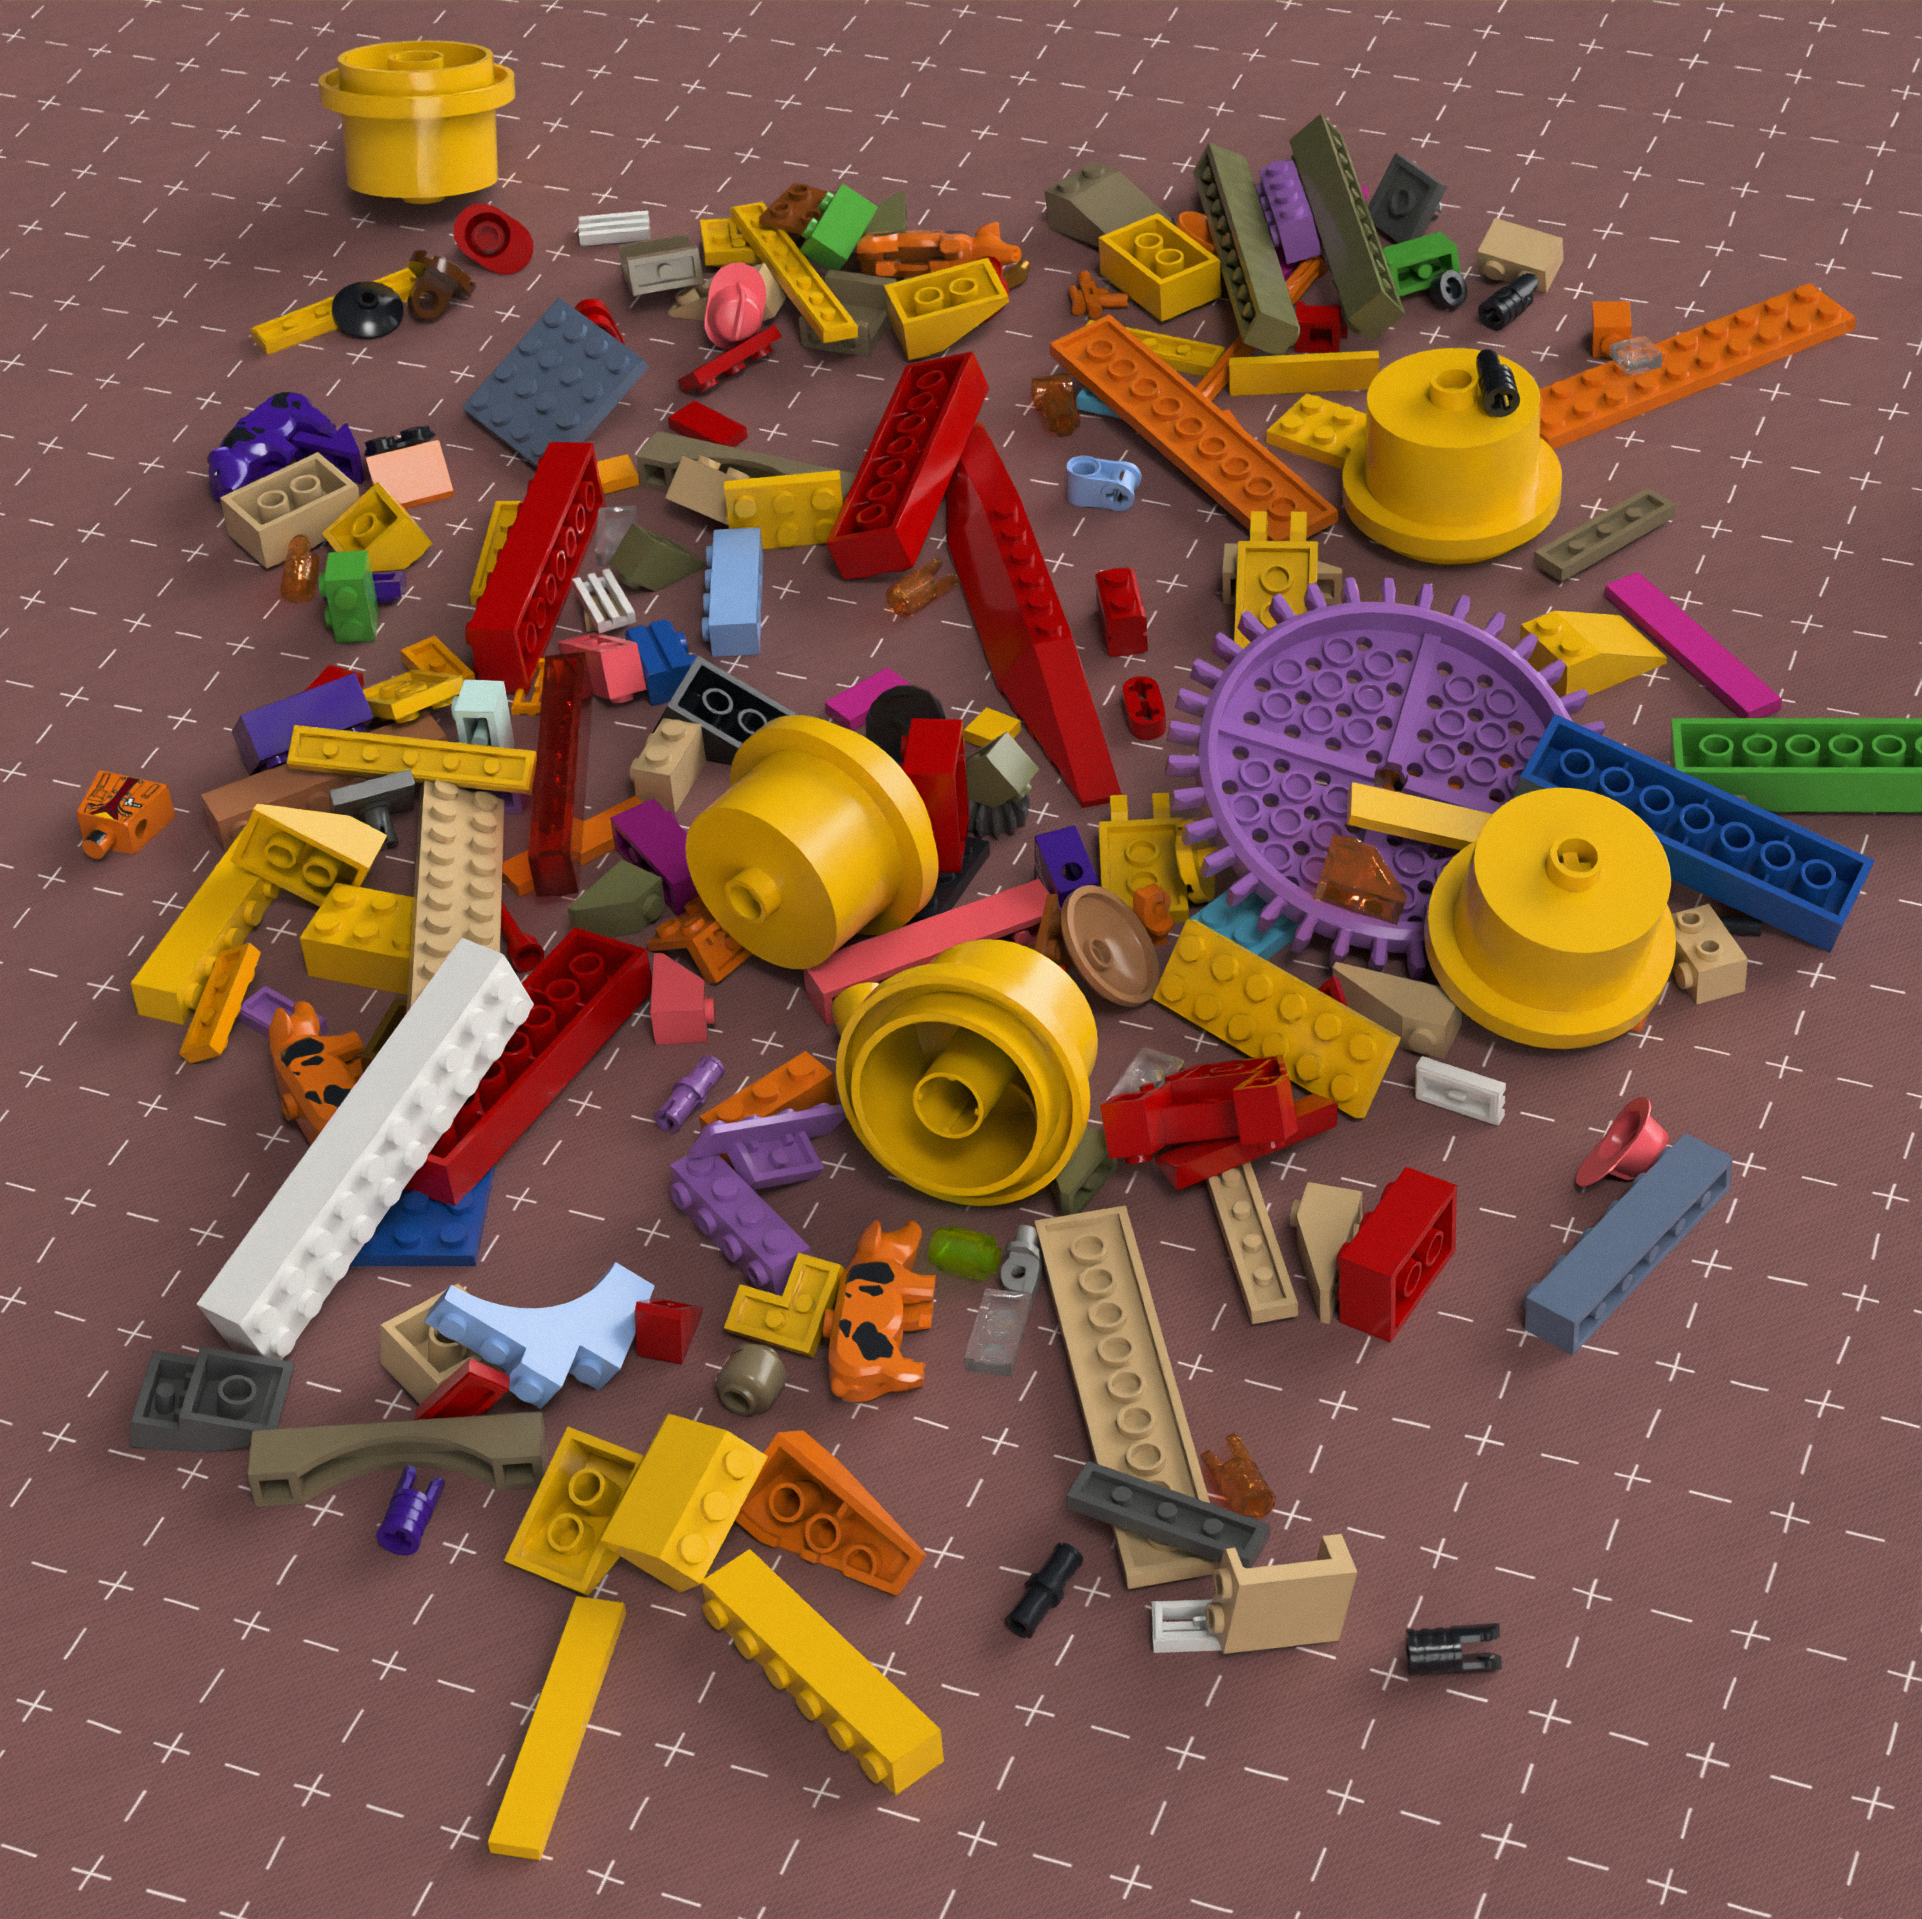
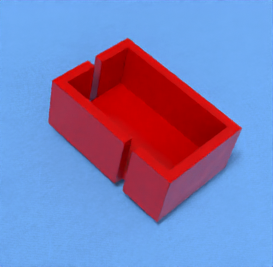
M912 718L909 736L902 735L901 761H904V763L897 764L917 789L928 812L938 854V872L961 873L970 822L966 756H959V754L964 755L965 752L963 719Z

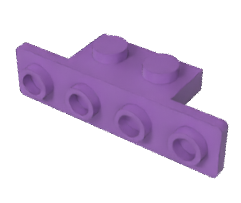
M821 1103L809 1110L795 1112L794 1109H786L774 1116L761 1118L760 1115L755 1114L741 1121L726 1124L723 1120L708 1124L700 1131V1137L689 1148V1151L693 1158L727 1153L737 1174L753 1190L816 1179L824 1170V1167L809 1138L831 1134L846 1118V1114L842 1104L829 1106L828 1103Z

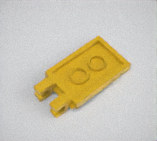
M1251 511L1250 541H1238L1234 642L1243 649L1251 643L1237 628L1241 614L1248 610L1267 630L1277 625L1269 612L1272 598L1277 594L1283 596L1295 615L1308 612L1304 603V595L1308 584L1315 582L1317 584L1318 541H1307V512H1291L1290 541H1267V511Z
M1169 792L1152 793L1153 819L1128 820L1127 795H1110L1111 821H1099L1101 887L1118 896L1133 910L1134 891L1155 883L1170 895L1171 904L1168 913L1172 916L1174 923L1186 922L1189 919L1187 886L1184 885L1180 877L1175 849L1176 835L1183 834V830L1178 831L1176 826L1180 820H1183V817L1170 818Z

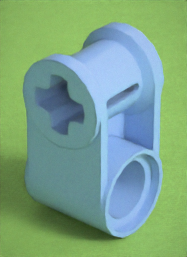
M1090 456L1074 457L1067 463L1066 499L1069 503L1078 507L1110 509L1116 512L1126 511L1134 503V490L1141 483V472L1137 466L1126 461L1118 462L1096 459ZM1121 472H1124V475H1123V478H1122V481H1121V479H1120L1119 477H1120ZM1120 492H1121V494H1122L1123 496H1122L1121 501H1118V498H1119V495H1120Z

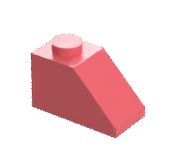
M654 953L650 1015L655 1045L708 1042V1024H716L715 998H707L705 981L663 953Z

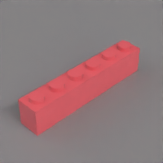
M1036 879L839 949L823 963L809 969H803L806 995L826 1026L835 1023L831 1013L833 1001L842 991L853 985L865 982L881 984L889 977L901 971L929 964L943 951L967 941L993 939L1013 942L1019 945L1035 944L1047 895L1050 893L1042 882Z

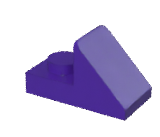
M347 423L343 424L331 438L298 431L291 439L292 444L298 448V451L294 453L296 462L319 452L354 483L362 484L365 481L359 448Z

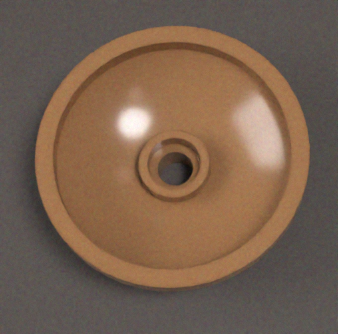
M1086 885L1070 893L1062 906L1060 929L1067 955L1079 976L1098 995L1121 1006H1139L1152 998L1159 983V963L1152 940L1137 915L1118 896L1099 886Z

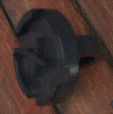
M897 685L883 691L871 704L865 719L866 737L885 751L896 763H904V761H901L902 735L909 736L912 718L947 719V715L941 702L929 690L916 685Z

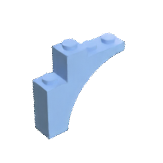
M616 1262L600 1277L591 1291L573 1301L553 1307L516 1308L482 1300L450 1285L430 1308L424 1322L440 1331L445 1337L453 1339L479 1354L485 1361L506 1370L505 1374L510 1376L509 1391L516 1394L519 1399L541 1409L563 1386L568 1373L575 1376L580 1382L588 1384L599 1391L621 1369L636 1333V1301L650 1299L655 1286Z

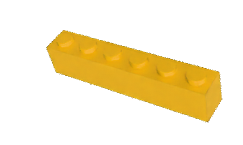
M245 827L130 983L138 1015L185 1025L198 1007L219 951L243 945L244 940L253 927L260 923L263 913L273 899L280 895L282 887L230 861Z
M748 1549L702 1580L705 1599L702 1609L709 1623L717 1630L723 1628L733 1638L737 1649L746 1659L754 1658L764 1668L768 1679L777 1689L782 1690L785 1688L795 1698L799 1709L809 1720L817 1719L827 1729L831 1740L841 1751L849 1750L860 1761L865 1774L873 1782L879 1783L881 1781L896 1796L944 1762L941 1729L754 1552Z

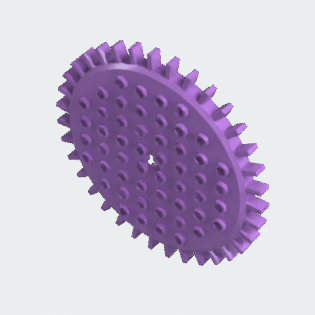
M1354 577L1345 578L1340 596L1342 604L1327 606L1316 582L1308 584L1304 595V603L1308 612L1295 615L1281 594L1273 596L1269 612L1277 625L1269 630L1248 610L1242 613L1237 628L1251 642L1244 649L1221 632L1214 637L1211 651L1229 664L1224 672L1199 658L1193 663L1189 678L1213 691L1210 698L1183 688L1179 691L1175 708L1201 717L1202 721L1201 725L1198 726L1171 720L1166 741L1196 747L1195 756L1168 755L1165 776L1195 777L1196 787L1173 790L1169 803L1171 811L1201 808L1205 819L1186 824L1181 839L1184 845L1198 843L1210 838L1214 839L1219 850L1210 853L1204 858L1200 872L1206 878L1219 873L1227 867L1231 866L1241 879L1234 882L1229 889L1225 902L1231 908L1243 902L1253 892L1268 903L1262 908L1256 926L1257 930L1264 933L1274 926L1277 919L1283 914L1300 924L1294 932L1291 950L1298 954L1307 947L1312 933L1315 932L1335 940L1329 952L1330 967H1333L1335 962L1343 963L1348 955L1349 945L1370 949L1369 970L1381 973L1388 960L1387 952L1406 953L1408 960L1407 968L1411 980H1420L1427 963L1424 924L1430 897L1441 872L1461 850L1346 825L1347 793L1351 783L1375 787L1374 776L1379 775L1385 769L1393 770L1399 774L1400 781L1405 786L1401 791L1403 794L1493 814L1502 805L1513 799L1519 777L1554 714L1572 721L1570 715L1583 709L1589 695L1585 689H1581L1560 698L1550 686L1560 680L1566 664L1559 659L1537 672L1526 661L1531 657L1538 637L1533 633L1521 639L1513 649L1498 640L1497 638L1500 636L1504 626L1505 614L1498 611L1488 620L1484 630L1465 622L1470 608V597L1461 595L1453 605L1451 615L1449 616L1430 610L1433 601L1432 585L1426 583L1422 585L1416 596L1415 606L1395 603L1396 588L1393 578H1384L1377 596L1378 602H1361L1358 586ZM1357 645H1365L1369 650H1361ZM1404 657L1409 663H1402L1397 658ZM1313 665L1318 668V671H1311L1306 666ZM1437 670H1445L1449 675L1443 676ZM1346 678H1354L1359 683L1352 684ZM1478 683H1486L1490 688H1482ZM1255 686H1263L1268 691L1260 692ZM1393 690L1397 692L1399 696H1391L1387 693V691ZM1295 699H1304L1308 704H1299ZM1428 703H1434L1440 709H1432L1428 706ZM1343 711L1349 717H1340L1336 712ZM1468 716H1475L1480 722H1473ZM1244 720H1253L1256 722L1257 725L1253 726L1244 722ZM1603 721L1581 725L1603 735L1605 730ZM1377 724H1384L1389 730H1381L1377 727ZM1510 728L1517 729V730L1520 732V734H1519V735L1512 734V733L1509 731V729H1510ZM1292 732L1298 738L1288 737L1285 733ZM1417 737H1425L1430 742L1423 743ZM1326 745H1333L1338 751L1327 749ZM1464 749L1468 751L1470 755L1464 756L1460 754L1458 750ZM1233 754H1242L1246 757V759L1238 760L1233 756ZM1367 758H1374L1379 764L1368 762ZM1499 762H1505L1509 764L1511 768H1503L1499 765ZM1281 766L1285 768L1287 772L1279 773L1274 769V767ZM1407 771H1415L1420 777L1409 775ZM1322 779L1326 781L1328 785L1321 786L1317 784L1315 780ZM1448 784H1457L1461 789L1451 788ZM1223 788H1231L1235 794H1226ZM1489 797H1498L1501 800V803L1492 801ZM1263 801H1272L1276 807H1267ZM1304 814H1313L1317 817V820H1309ZM1345 827H1354L1358 830V833H1350ZM1259 835L1265 839V842H1257L1252 836ZM1387 840H1395L1400 846H1391ZM1293 849H1303L1307 854L1303 856L1298 855ZM1428 853H1437L1441 859H1433ZM1335 862H1344L1348 868H1339ZM1376 875H1385L1390 881L1383 882ZM1418 888H1426L1431 894L1424 895L1419 892ZM1333 897L1338 903L1330 904L1324 898ZM1366 910L1376 911L1379 917L1369 916Z

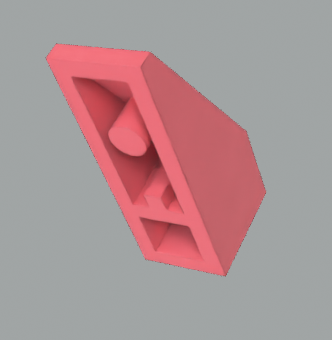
M595 632L558 641L559 650L596 696L610 699L611 703H622L633 700V693L647 690L636 642Z

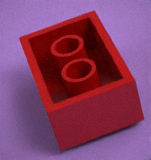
M1407 1166L1395 1182L1390 1181L1387 1183L1377 1207L1373 1212L1368 1211L1365 1213L1360 1222L1358 1233L1351 1242L1346 1241L1337 1254L1336 1268L1340 1269V1283L1336 1291V1301L1340 1302V1323L1387 1342H1392L1456 1251L1457 1185Z

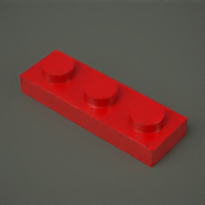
M774 324L684 375L677 382L684 393L696 387L701 393L719 383L716 376L720 373L725 372L728 377L746 367L743 360L749 356H752L755 361L773 351L770 344L782 336Z

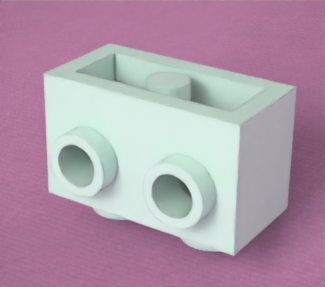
M464 680L459 696H454L452 700V718L456 721L458 732L457 743L514 748L515 742L504 681Z

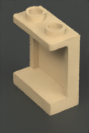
M1342 1534L1322 1536L1316 1561L1245 1568L1241 1564L1236 1548L1224 1549L1220 1568L1215 1569L1213 1574L1214 1594L1212 1603H1208L1205 1609L1208 1631L1210 1634H1216L1223 1654L1340 1640L1357 1576V1570Z

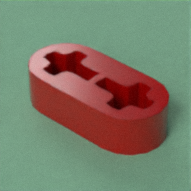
M1146 676L1128 679L1123 684L1122 691L1123 707L1131 734L1141 740L1159 738L1166 731V714L1158 683Z

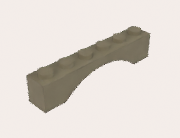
M660 431L655 432L636 456L640 487L662 492L668 491L682 456L697 461L699 455H702L720 463L718 471L727 473L728 468L731 467L749 475V479L837 470ZM840 470L844 504L857 474Z
M518 1412L514 1414L252 1431L247 1477L255 1507L305 1504L323 1491L349 1479L377 1471L404 1468L406 1465L415 1468H433L456 1472L479 1480L497 1491L536 1489L539 1487L547 1470L548 1440L542 1412Z

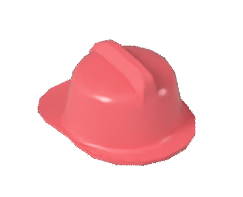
M730 263L720 268L713 276L709 287L704 328L708 338L717 347L729 350L737 344L750 339L760 331L766 301V285L761 274L754 267L745 263Z
M1643 1096L1635 1098L1622 1109L1609 1127L1606 1135L1581 1164L1576 1174V1184L1580 1187L1589 1186L1607 1174L1624 1180H1635L1640 1173L1646 1174L1655 1165L1660 1153L1669 1141V1136L1650 1116V1100Z

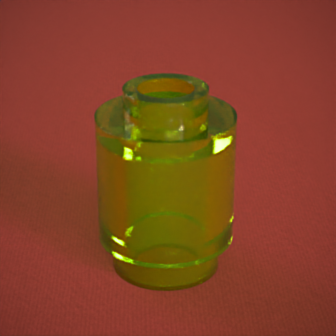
M951 1225L947 1229L942 1227L936 1229L929 1245L928 1258L930 1263L938 1265L940 1271L984 1281L989 1274L996 1273L1000 1265L1002 1252L1001 1248L997 1247L994 1236Z

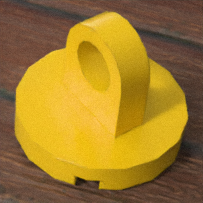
M1193 817L1180 820L1176 828L1178 831H1184L1186 824L1198 821L1199 819ZM1182 834L1176 835L1175 849L1180 877L1184 885H1191L1194 891L1188 893V898L1195 904L1210 902L1214 898L1215 874L1204 878L1200 870L1204 858L1210 853L1219 850L1218 846L1210 847L1208 839L1184 845L1181 839Z

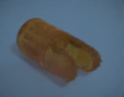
M302 534L294 536L289 543L280 585V591L284 598L293 603H305L314 597L319 572V557L316 553H310L311 542Z
M935 557L904 579L890 586L886 591L887 602L894 613L902 618H907L960 583V579L952 572L935 581L933 576L940 570L943 564L938 557Z
M1234 1432L1225 1438L1234 1458L1222 1464L1217 1455L1212 1453L1210 1449L1200 1456L1218 1488L1227 1498L1232 1511L1260 1520L1274 1508L1276 1496L1264 1480L1257 1464L1238 1433Z

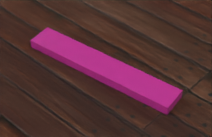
M1636 572L1605 585V597L1740 718H1762L1781 710L1782 698L1641 573Z

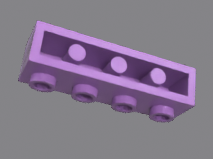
M1284 160L1274 161L1268 164L1266 168L1260 169L1259 174L1262 182L1255 184L1274 246H1281L1286 263L1290 264L1322 255L1313 215L1293 160L1288 162Z
M689 1154L670 1164L673 1184L669 1187V1191L678 1208L687 1214L726 1257L747 1276L756 1288L782 1296L797 1254L802 1253L812 1256L811 1247L718 1154L693 1158Z

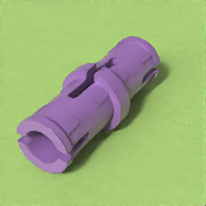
M703 1055L686 1077L678 1079L672 1087L674 1092L654 1114V1120L662 1130L667 1132L670 1128L671 1133H676L687 1117L695 1109L698 1110L707 1101L706 1095L725 1073V1068L720 1060L714 1056L709 1060V1055Z

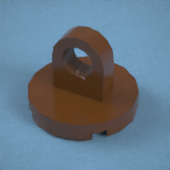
M425 250L414 251L407 263L409 270L418 278L409 294L408 308L416 318L431 320L443 313L451 297L459 300H469L476 285L475 282L469 283L471 278L456 264L441 256L435 255L433 260L425 256L428 252ZM422 292H427L434 298L435 306L431 312L423 310L419 304V297Z

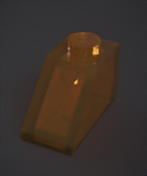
M1333 834L1324 858L1313 899L1397 925L1407 900V894L1377 848L1365 844L1355 837H1342Z

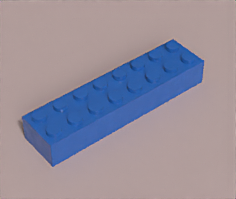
M1554 714L1521 773L1513 797L1514 799L1522 794L1546 788H1574L1606 796L1630 809L1651 828L1666 853L1672 880L1829 953L1875 862L1874 859L1557 714Z

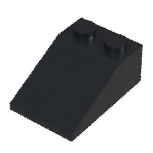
M697 656L652 733L655 732L663 718L701 724L706 760L732 765L739 747L763 725L778 717L798 714Z

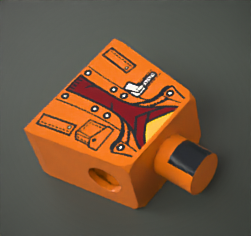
M102 770L97 773L77 810V818L83 837L82 848L88 856L94 859L103 858L108 850L126 854L137 853L175 817L168 785Z

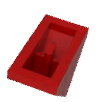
M662 1298L636 1301L637 1355L682 1365L702 1317L703 1307Z

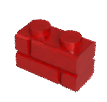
M1129 567L1099 571L1095 574L1096 605L1108 656L1119 657L1143 654L1148 651L1147 617L1135 570Z

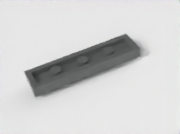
M1087 1461L1066 1494L1067 1509L1221 1563L1224 1549L1236 1548L1242 1566L1252 1568L1270 1538V1524L1091 1461Z

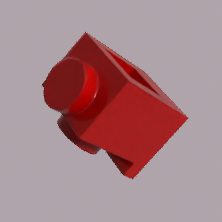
M1297 301L1296 317L1300 326V334L1295 343V353H1338L1340 351L1341 339L1348 338V326L1343 319L1345 316H1341V306L1304 305V301Z

